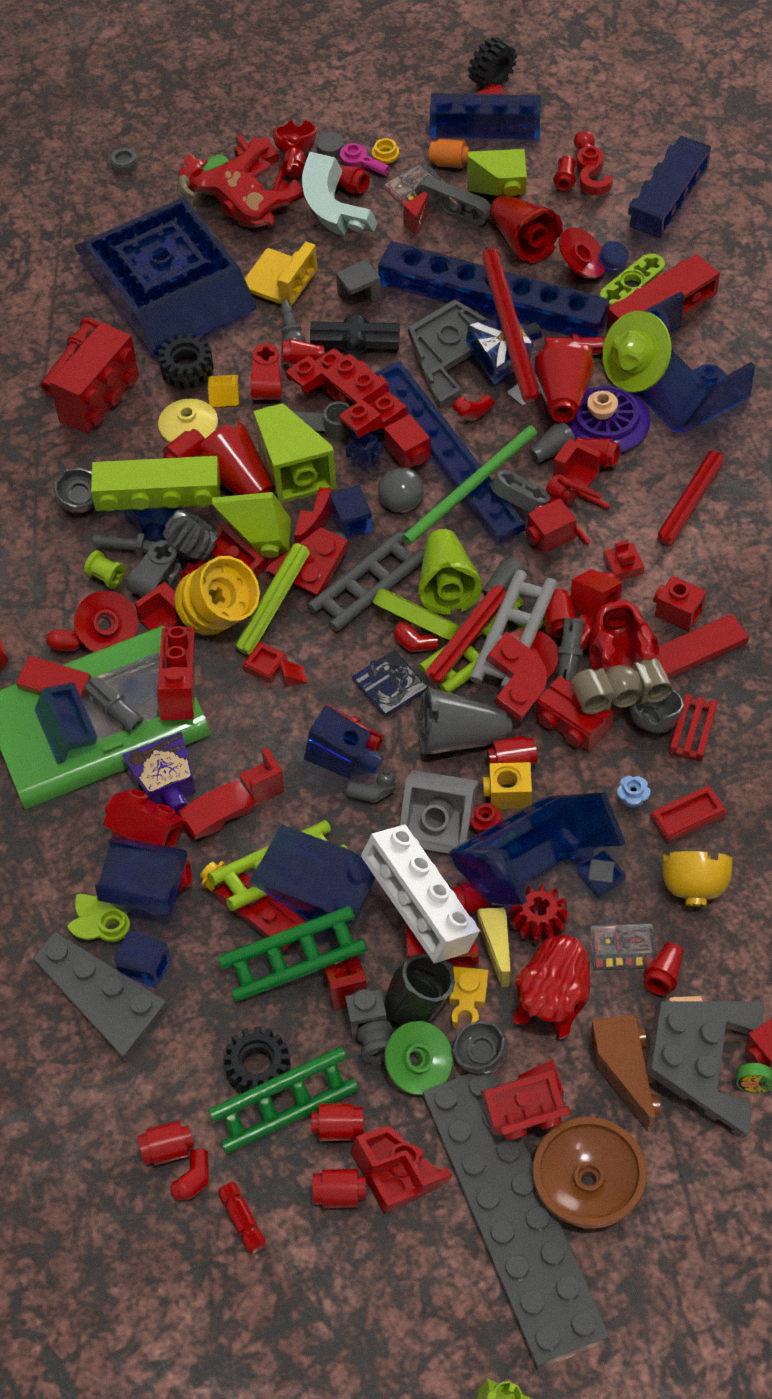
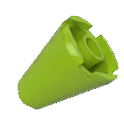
M447 529L436 530L428 536L418 584V594L422 604L430 611L443 615L451 614L450 610L461 609V612L468 610L477 603L482 594V581L479 573L456 534Z

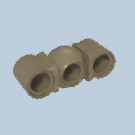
M655 658L644 660L640 663L635 662L632 668L625 665H617L606 672L603 668L597 671L587 669L577 673L571 680V686L579 705L586 714H596L603 710H610L611 704L617 707H628L637 701L640 704L645 702L657 703L668 698L673 691V687L661 662Z

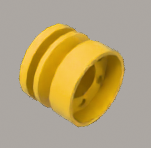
M218 556L183 577L176 587L174 600L176 611L187 627H195V632L204 636L216 635L252 615L258 606L260 591L258 580L253 571L243 561L232 556Z

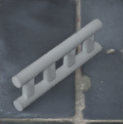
M515 571L469 679L472 682L481 684L484 676L489 675L503 679L500 688L503 689L511 678L485 659L503 636L502 634L508 621L526 625L519 641L528 648H531L557 586L556 580L546 578L543 586L540 587L526 583L527 573L524 571ZM519 594L537 599L531 613L513 609Z

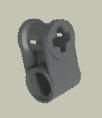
M166 540L155 542L140 563L131 571L127 580L128 591L143 597L163 582L171 586L181 571V564L176 558L177 549Z

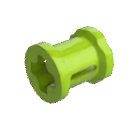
M96 550L87 558L83 571L86 576L90 578L96 577L104 581L105 586L115 589L122 582L126 566L119 562L114 563L105 558L104 553Z

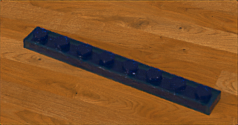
M401 361L374 372L377 376L381 375L386 379L390 387L389 392L407 406L408 414L430 437L431 455L456 488L482 467ZM489 476L464 499L499 544L525 531V522L509 501L499 497L492 491L491 483L493 480Z

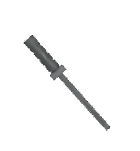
M138 533L137 539L105 536L102 534H94L93 546L133 550L136 552V557H142L143 552L147 553L155 543L154 541L145 540L143 533ZM177 550L176 558L198 561L197 558H192ZM208 554L202 561H209L215 557L212 554Z

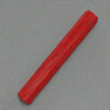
M715 450L708 452L658 531L657 540L660 543H664L667 546L673 544L723 464L724 456L722 453H718Z
M497 585L490 589L428 667L425 675L432 683H441L497 613L507 592L503 586Z

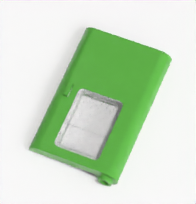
M163 625L63 664V666L89 673L91 678L99 677L117 694H123L125 696L124 701L139 715L144 717L142 724L133 733H128L111 715H105L103 712L104 708L87 692L83 697L80 707L19 689L16 683L0 689V750L25 810L126 770L122 757L124 753L179 732L183 734L185 745L211 735L196 696L194 719H160L157 686L162 628H165Z

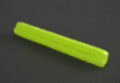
M299 543L292 545L235 644V647L241 653L250 655L259 643L309 556L306 546Z

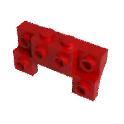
M335 348L316 361L308 355L285 371L287 379L289 381L293 380L301 386L304 394L325 384L327 394L335 401L348 403L351 407L339 415L340 423L343 426H349L355 431L356 437L359 439L371 431L385 428L409 415L407 406L389 392V384L383 376H377L364 361H358L351 354L344 356Z

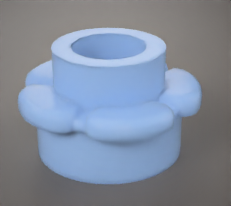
M626 776L620 780V786L617 787L618 797L628 807H639L650 796V789L647 787L648 782L640 776ZM636 788L637 791H631L630 789Z

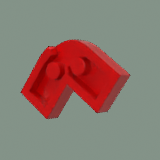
M506 631L485 660L511 678L493 703L521 722L544 691L547 682V672L541 658Z

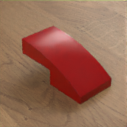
M319 487L314 510L300 511L294 534L295 543H300L320 527L325 529L333 510L331 488Z
M238 779L200 796L180 809L177 815L186 819L184 826L195 840L223 830L225 821L253 812L256 802Z

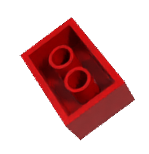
M101 322L49 381L60 422L88 435L95 426H98L103 421L105 414L111 407L118 404L121 396L129 386L135 384L139 371L130 334Z

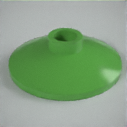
M423 1021L403 1024L392 1033L386 1044L384 1054L386 1070L391 1080L401 1090L414 1095H423L422 1091L447 1081L452 1069L453 1054L447 1037L436 1026ZM412 1052L416 1054L418 1059L415 1066L410 1062V1054Z

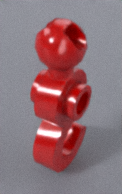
M589 130L579 131L574 137V146L579 150L576 166L581 171L580 188L585 193L593 196L606 194L613 186L612 175H607L601 181L591 180L604 167V153L601 149L594 147L595 136Z

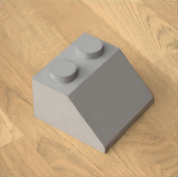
M412 770L405 782L400 826L405 824L412 835L419 841L422 849L465 856L479 781Z

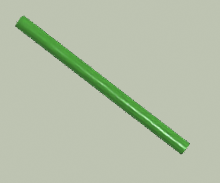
M531 425L526 427L403 534V541L408 545L414 543L537 435L536 429Z

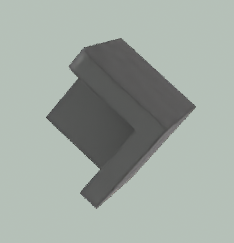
M366 259L336 273L337 292L340 296L347 293L354 294L362 290L371 302L382 298L381 277Z

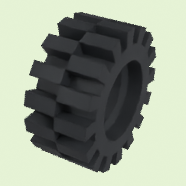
M491 37V40L489 38L485 40V45L481 43L478 46L480 50L478 52L475 50L473 53L475 57L470 59L469 62L472 66L468 67V72L470 73L468 76L471 81L483 89L492 84H495V86L502 84L503 87V81L507 83L509 80L508 75L509 73L513 74L514 70L512 67L516 66L517 63L515 61L517 58L516 50L499 38Z
M182 334L177 335L178 340H174L173 337L169 338V345L164 342L161 345L162 350L159 349L158 353L163 379L167 380V384L170 386L174 383L177 389L184 385L185 390L190 389L191 384H194L195 388L200 387L199 381L205 384L208 381L207 376H212V370H214L212 351L206 340L202 341V337L198 335L193 339L192 334H187V338H183ZM185 358L196 360L187 365L177 364L178 361Z
M254 1027V1033L249 1034V1030L246 1028L242 1030L243 1037L240 1038L235 1034L232 1037L233 1044L228 1043L225 1048L226 1054H224L223 1060L226 1075L232 1088L236 1086L239 1094L291 1070L286 1042L283 1043L282 1037L278 1033L274 1036L272 1029L266 1028L265 1033H262L261 1027ZM254 1052H264L270 1056L271 1065L262 1073L252 1074L243 1066L245 1058Z

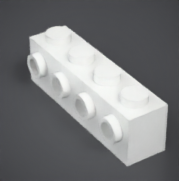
M404 824L372 833L361 857L433 963L435 964L468 953L480 930L408 827Z

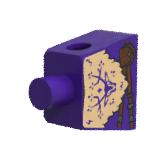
M182 732L122 754L126 772L136 788L146 793L147 798L151 801L172 807L175 810V814L188 804L186 797L196 792Z

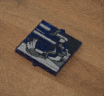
M396 650L391 651L377 661H370L368 667L352 676V681L385 718L404 706L409 707L410 702L424 694V691L429 688Z

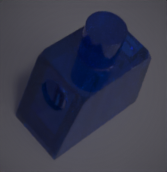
M325 705L309 730L304 760L345 778L352 779L359 767L375 775L384 757L368 749L371 739L369 731Z

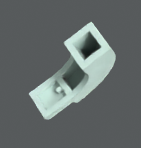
M309 152L303 169L302 187L309 206L321 224L331 232L344 237L348 228L359 233L363 231L374 233L378 222L370 209L344 204L335 199L336 187L343 171L336 158Z

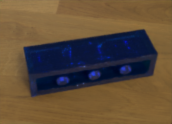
M431 93L430 138L540 140L541 95Z
M680 135L676 143L668 147L665 159L662 163H657L652 178L644 182L639 197L637 199L633 198L629 205L628 214L631 215L630 228L661 239L708 169L711 146Z

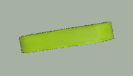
M646 254L628 267L601 290L599 304L601 310L608 313V308L613 303L621 301L632 294L637 288L645 286L659 274L664 273V259L657 254ZM633 280L637 281L640 285L629 287L625 282Z
M380 587L373 600L374 604L448 640H451L460 628V625Z

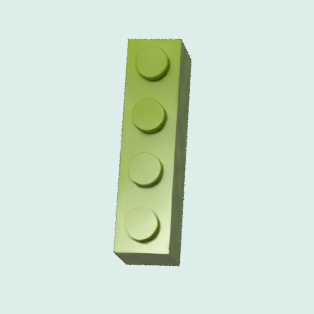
M203 456L92 462L91 493L95 511L143 510L146 508L186 506L205 507L212 505V498L220 497L218 457Z

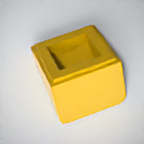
M238 375L210 376L208 378L209 404L212 407L239 405Z

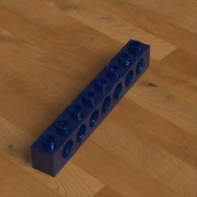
M390 241L378 263V275L381 277L382 286L444 303L457 300L473 311L499 317L484 265ZM504 271L519 323L528 325L536 322L540 329L569 337L572 334H578L579 337L601 336L607 323L610 299Z

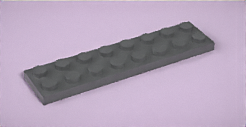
M470 1073L422 1091L423 1099L538 1370L608 1342L609 1334L558 1218L545 1207L536 1192L533 1180V1162L522 1137L506 1140L505 1135H493L480 1091L498 1086L494 1073L487 1075Z

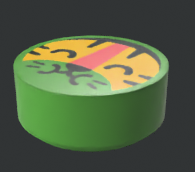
M761 1063L744 1064L737 1069L736 1085L739 1089L748 1093L768 1092L772 1089V1069Z

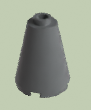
M428 688V690L424 691L419 713V720H423V731L418 730L419 748L422 754L431 755L492 745V741L510 737L512 719L507 717L505 710L436 688Z

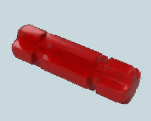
M229 1182L223 1185L218 1190L219 1197L223 1205L227 1206V1213L239 1236L242 1237L241 1239L247 1252L250 1254L256 1253L266 1246L265 1238L261 1230L257 1229V1223L245 1199L242 1198L237 1184Z

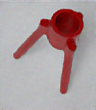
M291 148L285 152L283 164L279 167V173L271 191L279 190L285 174L291 178H296L303 174L306 156L302 150Z
M556 474L547 485L546 491L551 497L548 504L560 498L564 504L570 505L576 500L577 496H580L605 509L610 508L609 503L601 500V493L571 481L562 474ZM576 524V534L586 545H589L590 539L579 525Z

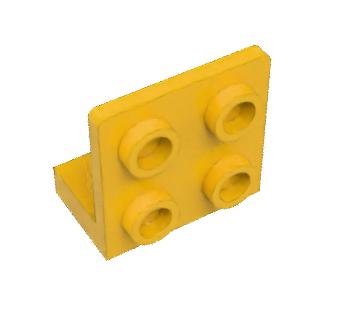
M305 241L300 250L295 251L293 256L267 248L241 283V290L278 304H282V300H287L292 307L318 270L316 245Z

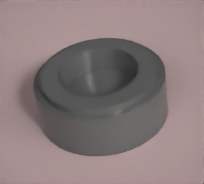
M335 132L321 134L316 140L318 154L335 158L340 156V150L344 147L343 137Z
M129 148L115 150L110 156L112 170L123 175L134 172L138 167L136 152Z

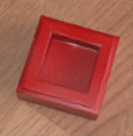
M259 641L243 663V671L271 684L281 670L280 660L288 661L287 654Z

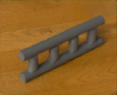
M397 531L311 600L307 607L313 614L324 608L334 617L329 622V626L333 631L338 632L373 603L379 587L389 590L423 562L425 550L420 548L412 554L401 545L404 543L402 539L404 533ZM390 553L403 562L392 572H389L379 564ZM369 571L380 581L367 591L356 580ZM345 589L357 598L346 609L333 600Z

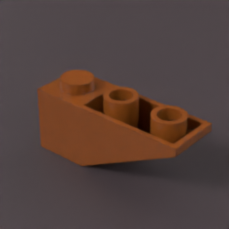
M636 1015L592 1020L591 1040L597 1069L647 1131H653L655 1117H660V1104L657 1094L651 1095L649 1083H653L654 1078L646 1074L647 1061H644L642 1050L647 1049L644 1027H638Z

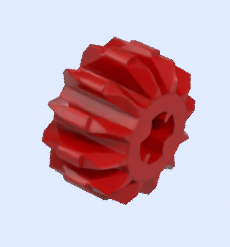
M542 883L539 891H534L528 885L525 889V895L517 893L514 897L515 904L510 906V916L513 918L511 926L513 930H520L522 941L532 936L533 942L537 945L540 942V938L548 939L553 937L554 934L562 935L564 933V924L569 922V913L566 910V898H558L559 892L557 888L546 892V888Z

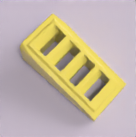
M504 907L479 909L478 928L501 987H509L511 985L506 910H504Z

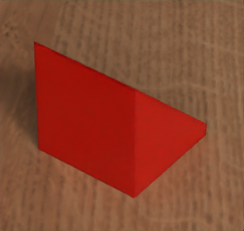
M283 659L280 660L285 687L308 683L304 666Z

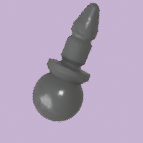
M282 300L281 314L285 326L281 329L284 335L283 340L294 338L306 342L304 334L300 332L302 330L301 325L295 322L290 304L287 300Z

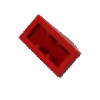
M357 956L323 969L334 1011L346 1008L345 996L352 995L361 989H367L366 976Z

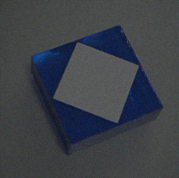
M605 850L577 867V874L598 898L626 879V873Z

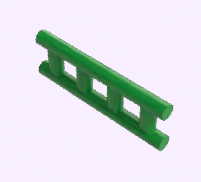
M351 905L218 956L222 969L234 966L241 986L231 989L235 1001L239 1002L368 952L365 939L362 938L353 942L346 925L347 921L355 919ZM332 927L340 947L320 955L313 934ZM299 940L307 960L287 967L280 947ZM267 953L274 973L254 980L247 960Z
M340 1046L208 1109L212 1122L215 1123L224 1119L230 1133V1137L220 1141L226 1155L310 1115L311 1111H318L320 1103H335L358 1092L359 1088L355 1079L351 1078L343 1082L337 1064L347 1060L343 1048ZM324 1071L330 1089L310 1098L304 1080ZM291 1087L297 1105L277 1114L271 1096ZM257 1103L264 1120L244 1130L237 1112Z

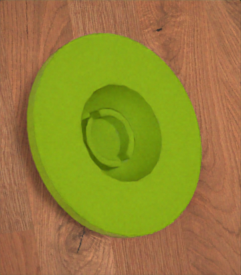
M645 311L629 312L621 316L611 326L603 345V365L608 378L616 387L627 392L637 393L652 388L661 380L668 368L672 351L671 338L667 327L656 315Z

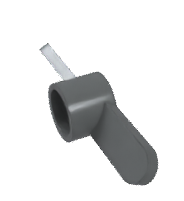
M332 402L325 407L323 413L293 411L313 430L325 432L331 439L344 440L354 433L349 426H343L340 422H333L338 420L339 415L351 407L346 402ZM380 428V429L371 431V432L385 433V432H384V428Z

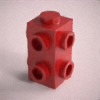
M129 789L114 794L105 806L106 816L102 825L113 830V834L123 840H131L140 845L141 850L149 855L158 856L175 849L186 819L175 814V810L172 807L151 801L143 791Z

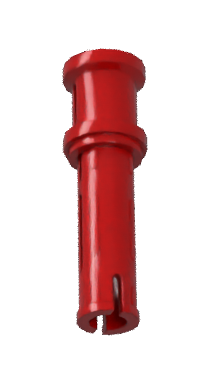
M84 317L80 321V327L77 332L68 337L67 348L39 384L46 394L53 396L49 381L100 325L99 322L90 317Z

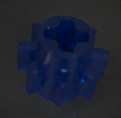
M368 433L360 439L356 435L350 436V445L345 446L346 457H351V465L365 470L375 464L379 465V455L384 454L383 443H378L377 434Z

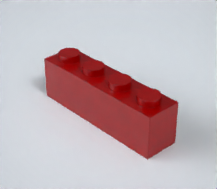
M697 253L686 260L680 261L675 267L659 274L653 281L637 288L626 298L613 303L608 308L607 329L610 330L611 326L621 316L632 311L652 313L667 326L717 294L720 272Z

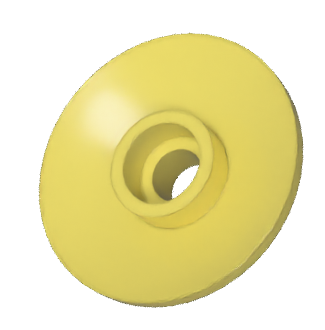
M182 399L171 403L162 411L158 420V427L161 436L169 443L184 431L192 429L198 430L206 439L212 432L217 430L218 417L215 409L205 401Z

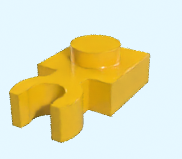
M453 966L455 985L449 997V1005H457L452 1012L453 1028H458V1020L463 1016L471 1018V1023L479 1021V1014L475 1007L485 1008L489 970Z

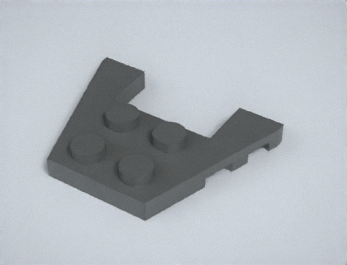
M457 300L451 301L408 327L409 339L438 408L461 395V388L446 371L475 354L473 347L467 341L478 340L474 332H477L479 336L481 334L479 330L469 325L480 322L495 328L486 322L485 317ZM525 343L527 353L530 354L531 346Z
M661 1001L655 1007L646 1074L682 1099L686 1100L689 1098L702 1107L704 1114L714 1121L717 1119L721 1120L732 1128L731 1133L737 1137L744 1138L749 1134L753 1103L718 1092L725 1028L748 1035V1033L762 1025L764 1003L760 1001Z

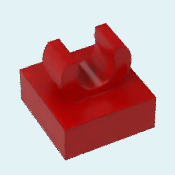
M628 540L615 543L614 548L604 550L603 559L608 570L613 572L620 580L644 574L645 566L634 543L629 544Z

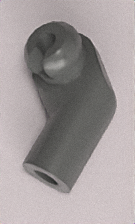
M381 771L377 776V780L370 785L350 781L347 788V797L368 802H378L395 790V775L391 771Z

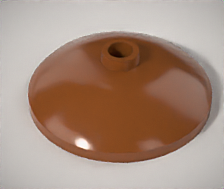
M580 1117L557 1125L540 1142L533 1162V1180L540 1200L557 1218L582 1228H601L621 1221L636 1208L645 1190L647 1166L640 1146L631 1134L621 1126L606 1119ZM591 1177L595 1180V1184L587 1186L583 1184L582 1179Z

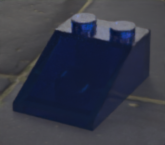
M281 825L249 883L307 919L313 920L351 905L356 916L376 878L362 857L352 850ZM354 919L346 922L347 927L351 926ZM332 927L329 928V929H326L328 932H330V933H332L333 935H335L334 930H333Z

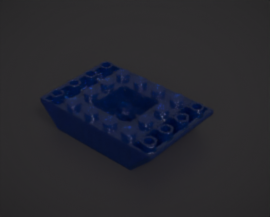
M185 197L171 201L74 245L75 250L154 357L159 355V349L162 350L161 345L164 342L169 345L168 339L171 337L174 340H178L177 335L182 334L183 338H187V334H192L194 339L197 335L200 336L256 310V304L240 267ZM159 257L167 258L162 261L155 260Z

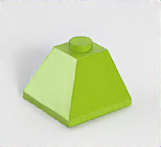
M525 149L468 152V191L496 196L526 194Z
M273 492L212 498V505L229 528L261 556L275 558L279 554H285L290 550L291 518Z

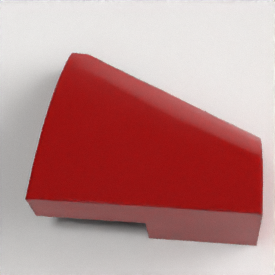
M389 1125L356 1136L350 1152L363 1176H366V1182L384 1214L430 1193L448 1182L452 1177L448 1168L444 1166L440 1170L423 1157L425 1152L422 1149L405 1142L401 1134Z

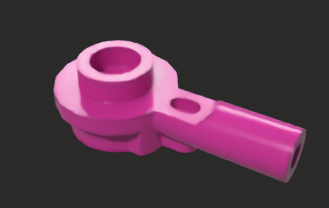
M350 143L340 150V159L344 166L371 169L383 176H387L390 172L389 165L367 156L366 148L360 144Z

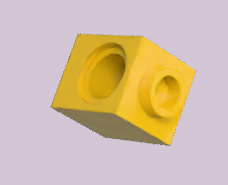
M530 762L490 763V777H483L484 797H490V803L496 809H531L532 783ZM508 784V785H512L513 787H511V788H504V787H501V786Z

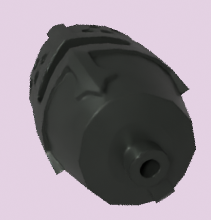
M419 954L406 959L393 974L384 999L386 1015L390 1020L401 1025L426 1019L430 1021L444 1006L448 997L453 992L455 985L453 965L445 960L434 964L428 954ZM419 968L433 973L439 978L440 982L433 976L421 972Z

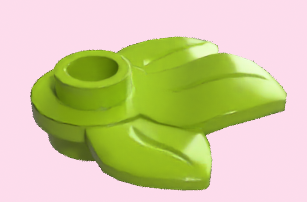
M115 882L107 888L103 898L77 894L75 909L79 918L68 924L69 931L77 938L83 940L101 938L107 942L122 940L130 930V921L126 915L130 907L129 896ZM112 924L118 925L115 929H107Z

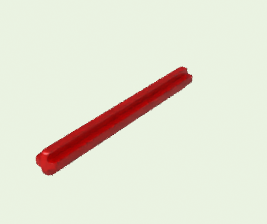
M496 248L485 249L482 260L521 397L526 403L538 400L539 391L500 256Z

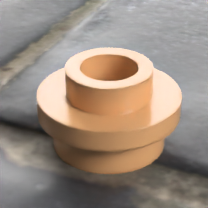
M597 391L589 396L587 407L593 417L604 420L610 418L616 412L618 400L611 392Z

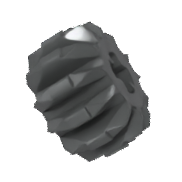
M177 510L171 516L163 532L167 542L173 545L175 549L199 560H204L212 552L219 537L214 528L207 524L206 521L191 514L189 511L185 512L183 510Z

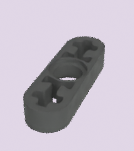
M426 176L415 188L416 196L425 191L428 193V206L472 224L483 225L490 217L491 205L486 199L436 178ZM449 197L453 198L458 205L453 203Z

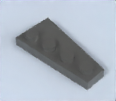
M57 932L52 934L33 958L38 968L62 994L66 995L83 1017H86L96 1028L98 1034L116 1050V1053L124 1062L168 1008L167 1002Z

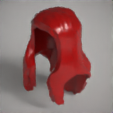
M626 599L603 604L599 608L593 621L590 636V662L593 670L597 671L603 668L606 672L617 665H625L632 668L635 662L640 663L654 658L659 660L658 638L654 635L648 623L645 622L640 610L633 603Z
M557 935L544 940L527 966L521 970L519 975L515 976L519 998L516 1014L513 1016L515 1024L525 1025L531 1020L532 1016H537L544 1021L555 1022L554 1029L559 1031L558 1037L560 1040L565 1039L570 1034L571 1024L589 1001L590 961L585 946L578 939L569 935Z

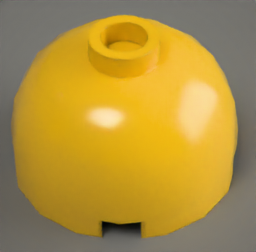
M700 851L670 852L669 856L663 854V880L667 889L674 896L686 899V906L705 907L707 906V900L718 898L726 892L731 882L733 858L718 853V860H712L711 856H708V852Z

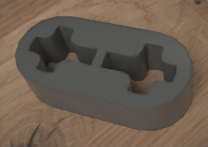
M499 470L491 483V489L496 495L528 512H532L538 506L547 505L550 500V496L545 489L509 470Z

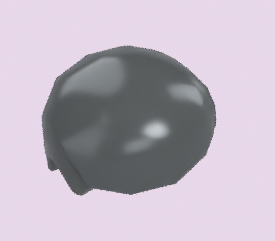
M80 467L63 470L57 480H54L55 498L64 510L73 514H82L94 507L91 493L92 472Z
M395 467L385 472L378 485V496L381 505L393 512L406 513L416 508L424 497V486L420 476L414 470L407 467Z
M673 689L671 695L663 701L657 703L645 702L644 704H640L637 701L629 706L636 726L648 732L665 733L676 725L682 714L684 703L682 697Z
M476 1021L466 1024L456 1035L453 1054L457 1063L466 1072L476 1075H487L495 1073L504 1065L508 1056V1042L497 1024Z

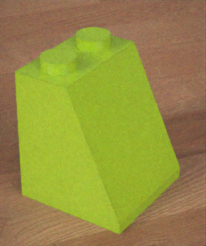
M283 403L253 411L258 450L275 487L274 495L280 504L318 494L319 487L331 488V490L337 489L334 450L330 443Z

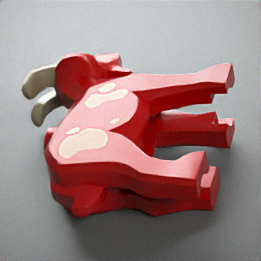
M256 137L251 140L248 149L244 153L207 171L203 170L208 163L207 159L198 160L193 155H187L178 176L177 195L184 205L188 207L193 206V201L189 198H194L193 192H207L214 195L220 201L221 208L226 216L233 217L241 226L248 228H259L265 225L272 227L275 221L273 212L282 211L285 206L302 199L305 195L303 187L296 179L290 185L287 181H283L280 184L279 191L263 189L262 184L256 178L268 172L271 164L260 157L266 151V147Z

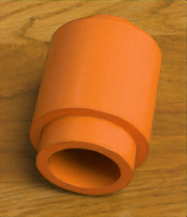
M438 139L437 141H431L429 162L430 164H435L436 167L463 169L465 163H467L468 152L471 151V148L466 145L465 140Z

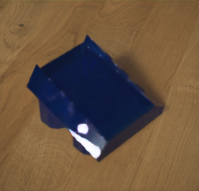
M121 837L108 840L109 849L99 882L95 885L98 901L111 903L122 912H131L136 908L146 910L150 915H170L188 856L187 851Z

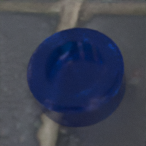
M608 241L602 246L598 257L604 267L617 271L625 266L629 259V252L623 244L617 241Z

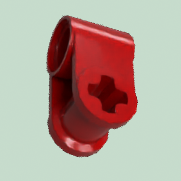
M260 344L253 350L251 400H282L279 351L272 344Z

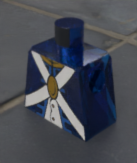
M499 316L468 324L465 342L492 383L495 384L514 372ZM535 321L525 326H522L519 322L530 360L534 347L533 341L540 339L542 332Z

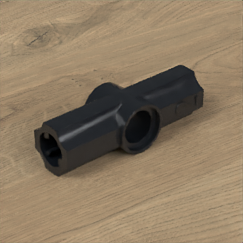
M358 315L346 317L343 322L312 321L310 326V343L324 345V347L342 348L344 352L351 355H360L367 348L399 349L400 323H369L366 318Z

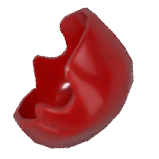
M289 120L284 126H278L274 129L273 139L275 146L283 153L291 148H297L307 153L315 143L316 125L309 120H305L302 125L298 126L294 124L293 120Z

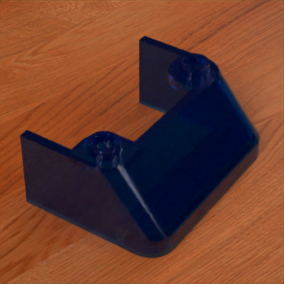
M679 292L648 308L645 312L652 313L660 318L670 334L681 328L685 295ZM672 349L668 368L661 380L652 388L643 392H637V394L671 430L684 433L691 431L750 398L755 365L750 362L728 375L720 367L712 364H705L692 370Z
M606 792L556 795L532 803L456 846L449 854L454 866L490 905L504 908L510 905L525 904L527 899L521 884L561 860L575 859V862H582L595 855L594 850L599 847L622 846L626 842Z

